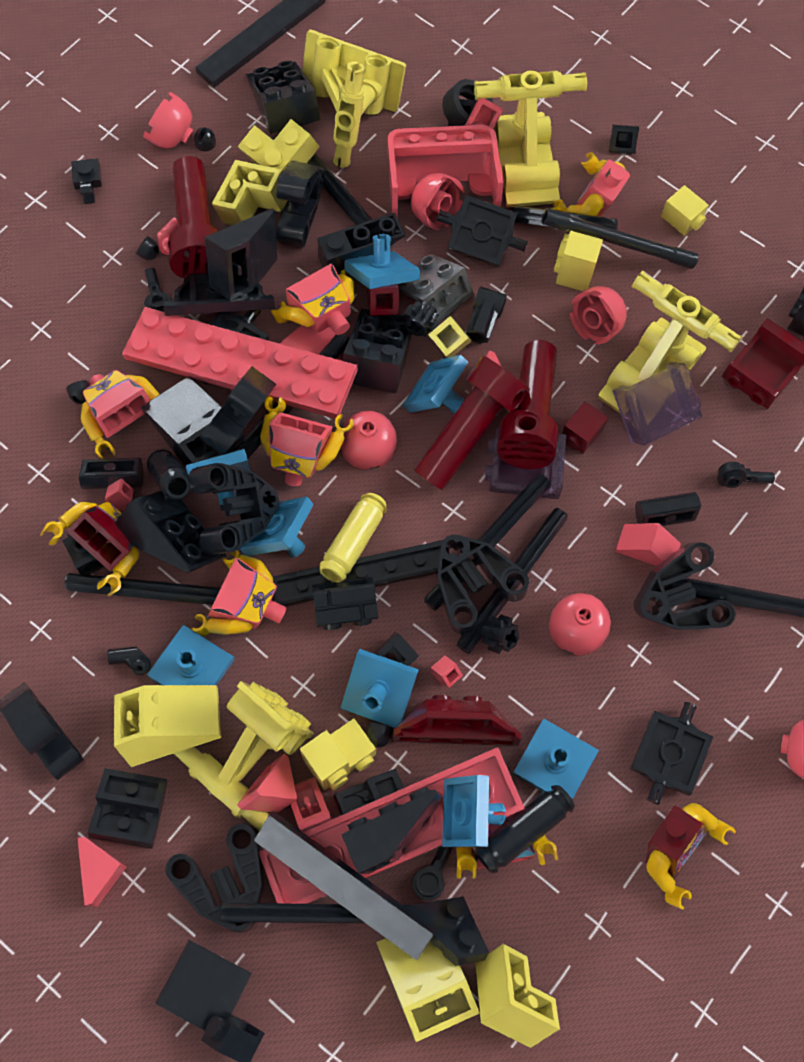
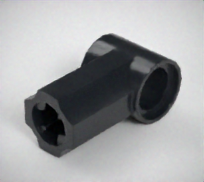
M479 287L473 305L474 311L466 330V335L472 342L477 344L489 342L496 320L501 317L507 294Z

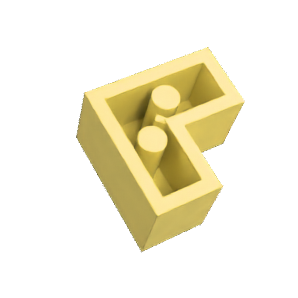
M290 119L274 140L254 125L238 145V148L255 164L281 169L282 171L285 170L292 160L307 164L320 147L314 138L292 119Z
M235 160L212 202L222 222L228 225L237 224L253 217L258 207L281 212L287 200L277 198L276 191L279 177L283 171L281 169Z
M570 231V234L565 233L559 247L553 271L558 273L556 284L580 291L588 289L603 240Z
M353 718L332 734H329L327 730L302 746L300 752L304 763L323 791H326L328 788L334 791L348 781L346 776L355 769L361 772L374 763L373 757L376 755V748L355 718Z
M502 944L490 952L486 960L475 963L481 1024L530 1048L560 1030L556 999L531 986L528 957Z

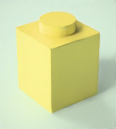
M684 185L666 201L661 217L686 236L692 229L696 231L706 221L704 215L709 205Z
M451 316L428 334L448 358L455 356L471 342V339Z

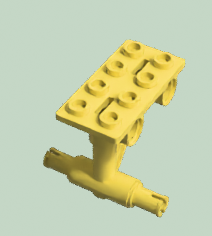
M310 29L306 34L302 71L315 89L316 96L330 97L337 111L333 140L336 144L333 163L338 166L339 159H341L340 167L345 168L350 165L352 147L357 143L361 115L363 113L375 115L381 112L383 108L392 112L398 110L406 64Z
M526 71L523 74L502 75V77H499V80L474 82L476 100L498 97L503 101L518 100L515 114L501 115L494 127L507 207L553 204L555 201L560 200L558 190L560 169L558 161H553L550 147L551 120L543 112H537V102L539 98L559 97V95H562V92L586 91L587 77L585 72L562 75L558 71Z
M642 271L633 282L632 288L637 289L652 299L654 307L671 317L672 320L668 322L664 318H659L657 322L653 321L634 351L625 362L621 361L613 370L607 384L598 394V399L644 429L706 350L705 345L688 335L689 330L703 339L711 338L728 349L729 352L734 350L742 336L721 324L719 316L702 306L696 298L687 296L670 284L662 285Z
M240 681L237 685L239 689L228 702L227 709L246 725V728L225 765H221L210 754H202L195 747L173 754L189 768V775L194 780L197 779L216 798L224 803L236 818H245L253 827L260 831L269 814L263 811L243 810L238 807V802L248 790L241 783V780L268 749H273L276 752L283 749L288 755H292L314 733L309 729L311 723L299 712L296 713L294 710L288 709L286 707L288 702L276 692H272L262 685L259 686L254 681L250 685Z

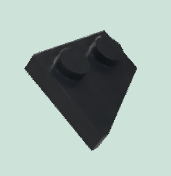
M464 896L406 906L407 909L437 930L429 942L433 946L438 947L454 966L486 960L489 951Z

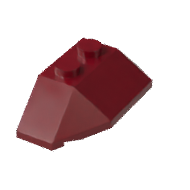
M434 695L432 699H426L393 732V742L518 746L521 741V733L490 701H482V697L466 696L463 697V700H451V697L448 695Z

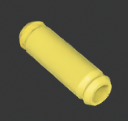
M366 493L361 496V501L357 502L324 555V561L320 562V572L328 580L339 583L347 578L346 574L352 570L382 520L383 514L387 511L386 502L379 495Z

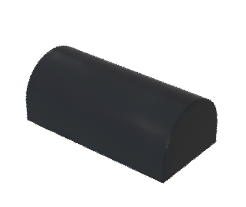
M140 457L82 460L79 473V483L82 490L105 489L119 479H123L131 487L143 486V464Z
M690 492L636 501L635 515L638 524L659 523L661 526L695 521L702 505L698 494Z

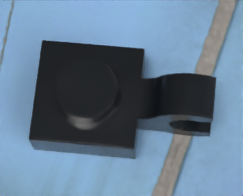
M98 158L71 161L72 180L75 190L80 189L84 204L95 203L94 187H102L101 168Z

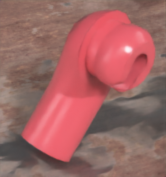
M172 218L157 233L159 250L165 255H170L168 238L170 233L178 227L176 218Z

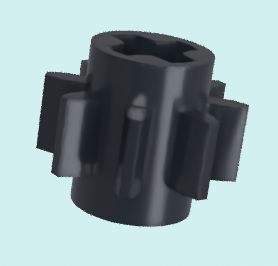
M417 301L414 306L409 305L403 314L407 317L404 321L407 330L415 336L426 337L429 332L431 333L439 325V322L436 321L439 314L436 308L429 302Z
M500 614L499 618L491 616L483 624L481 630L482 643L488 645V650L500 654L502 650L509 652L510 649L516 646L519 640V631L517 629L518 625L512 623L513 618Z

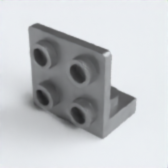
M434 254L423 257L415 265L420 268V280L398 284L400 293L419 302L431 303L439 314L436 320L438 322L474 295L465 268Z

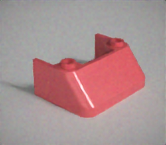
M467 125L395 129L389 133L388 169L391 212L395 213L397 219L398 200L411 198L416 183L426 175L434 173L447 174L459 181H469V188L474 194L480 196L492 195L493 205L501 207L504 182L496 132L490 126Z

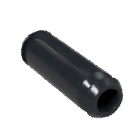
M164 449L154 451L147 460V468L161 491L167 498L172 500L185 498L191 491L189 475L170 451Z
M560 785L551 786V791H544L529 803L524 810L518 812L489 835L488 847H476V856L490 873H497V868L507 866L565 819L568 811L573 812L575 804Z

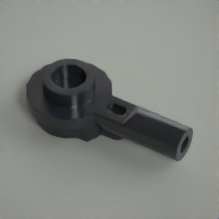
M147 268L145 275L150 294L144 301V307L164 312V303L166 301L171 302L172 299L167 293L161 292L155 268Z
M728 462L719 467L717 480L722 486L735 488L741 485L742 482L773 484L775 474L773 472L751 471L749 468H745L744 464Z
M440 846L431 865L418 870L414 875L412 887L417 897L425 901H433L443 893L445 883L442 870L453 847Z

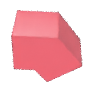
M119 479L107 487L105 501L110 502L118 510L124 511L132 501L134 489L123 479Z
M445 655L430 668V673L442 686L445 685L448 688L463 676L457 664Z

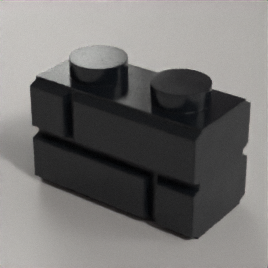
M372 577L346 580L339 583L331 582L312 585L317 627L323 626L325 630H335L341 628L342 623L354 622L356 626L371 624L372 619H378L375 586Z

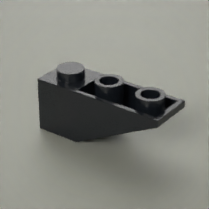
M391 213L318 237V258L323 268L332 263L339 275L342 270H345V260L374 255L373 236L378 235V239L379 234L391 236V246L404 238L405 233L395 213Z

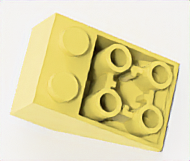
M144 685L114 695V747L131 767L221 738L219 695L216 685Z
M387 938L376 942L415 1042L480 1014L460 965L454 966L438 947L433 946L429 942L418 960H415Z

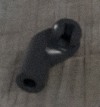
M138 647L108 649L107 655L110 665L126 663L136 675H144L151 668L149 657Z

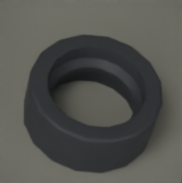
M463 79L458 81L443 97V112L452 126H465L470 116L461 106L459 96L476 100L474 80ZM486 98V100L493 103L492 98Z

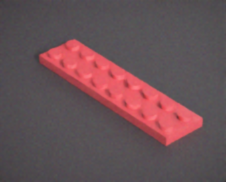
M147 307L144 308L122 353L125 360L185 377L189 376L192 379L231 390L235 388L241 378L253 366L276 383V386L268 395V397H273L274 402L278 403L281 397L288 406L334 419L340 415L358 371L355 364L177 315L165 316L164 312Z
M497 747L303 833L357 871L341 835L349 831L347 825L363 817H366L367 820L374 819L380 816L379 809L391 803L397 802L398 805H403L411 801L409 795L425 787H428L431 791L435 789L444 796V779L472 775L489 776V803H502L506 809V812L493 813L494 815H506L507 818L524 810L525 807L501 752ZM443 800L399 860L370 874L361 875L367 879L442 846ZM266 849L259 851V856L277 903L310 904L328 896Z

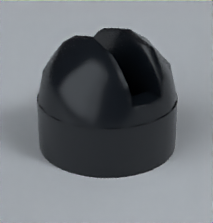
M201 127L195 131L194 142L198 150L210 151L215 147L216 139L211 129Z
M147 236L135 254L145 260H153L159 254V246L155 240Z
M87 380L74 382L66 387L68 396L74 403L83 404L86 402L83 391L90 385Z
M370 722L368 723L366 735L374 747H383L389 742L393 729L382 724Z

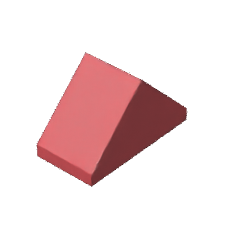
M659 523L624 524L615 552L658 566L678 551L681 543Z
M284 753L263 769L237 805L240 809L279 813L297 800L289 757Z
M315 777L295 784L297 800L291 803V807L300 831L305 832L330 821L329 811Z
M79 837L77 839L84 905L91 908L97 907L127 866L86 837Z

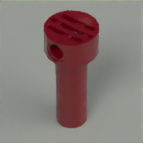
M193 156L181 157L173 164L178 227L170 233L168 238L169 264L171 270L183 279L189 274L208 273L205 237L218 232V229L211 226L205 165L201 159Z
M533 340L525 345L519 380L528 386L530 391L514 412L508 413L501 421L497 452L505 463L516 468L526 470L540 469L552 463L556 456L559 428L557 423L549 416L558 352L556 347L548 341Z
M484 355L481 356L465 378L474 388L414 469L421 477L442 491L501 409L504 408L510 413L514 412L530 391V388Z

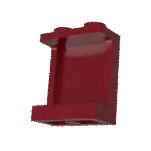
M766 318L754 337L739 355L728 364L722 377L727 380L729 385L740 389L750 396L754 403L769 409L804 366V343L769 318Z

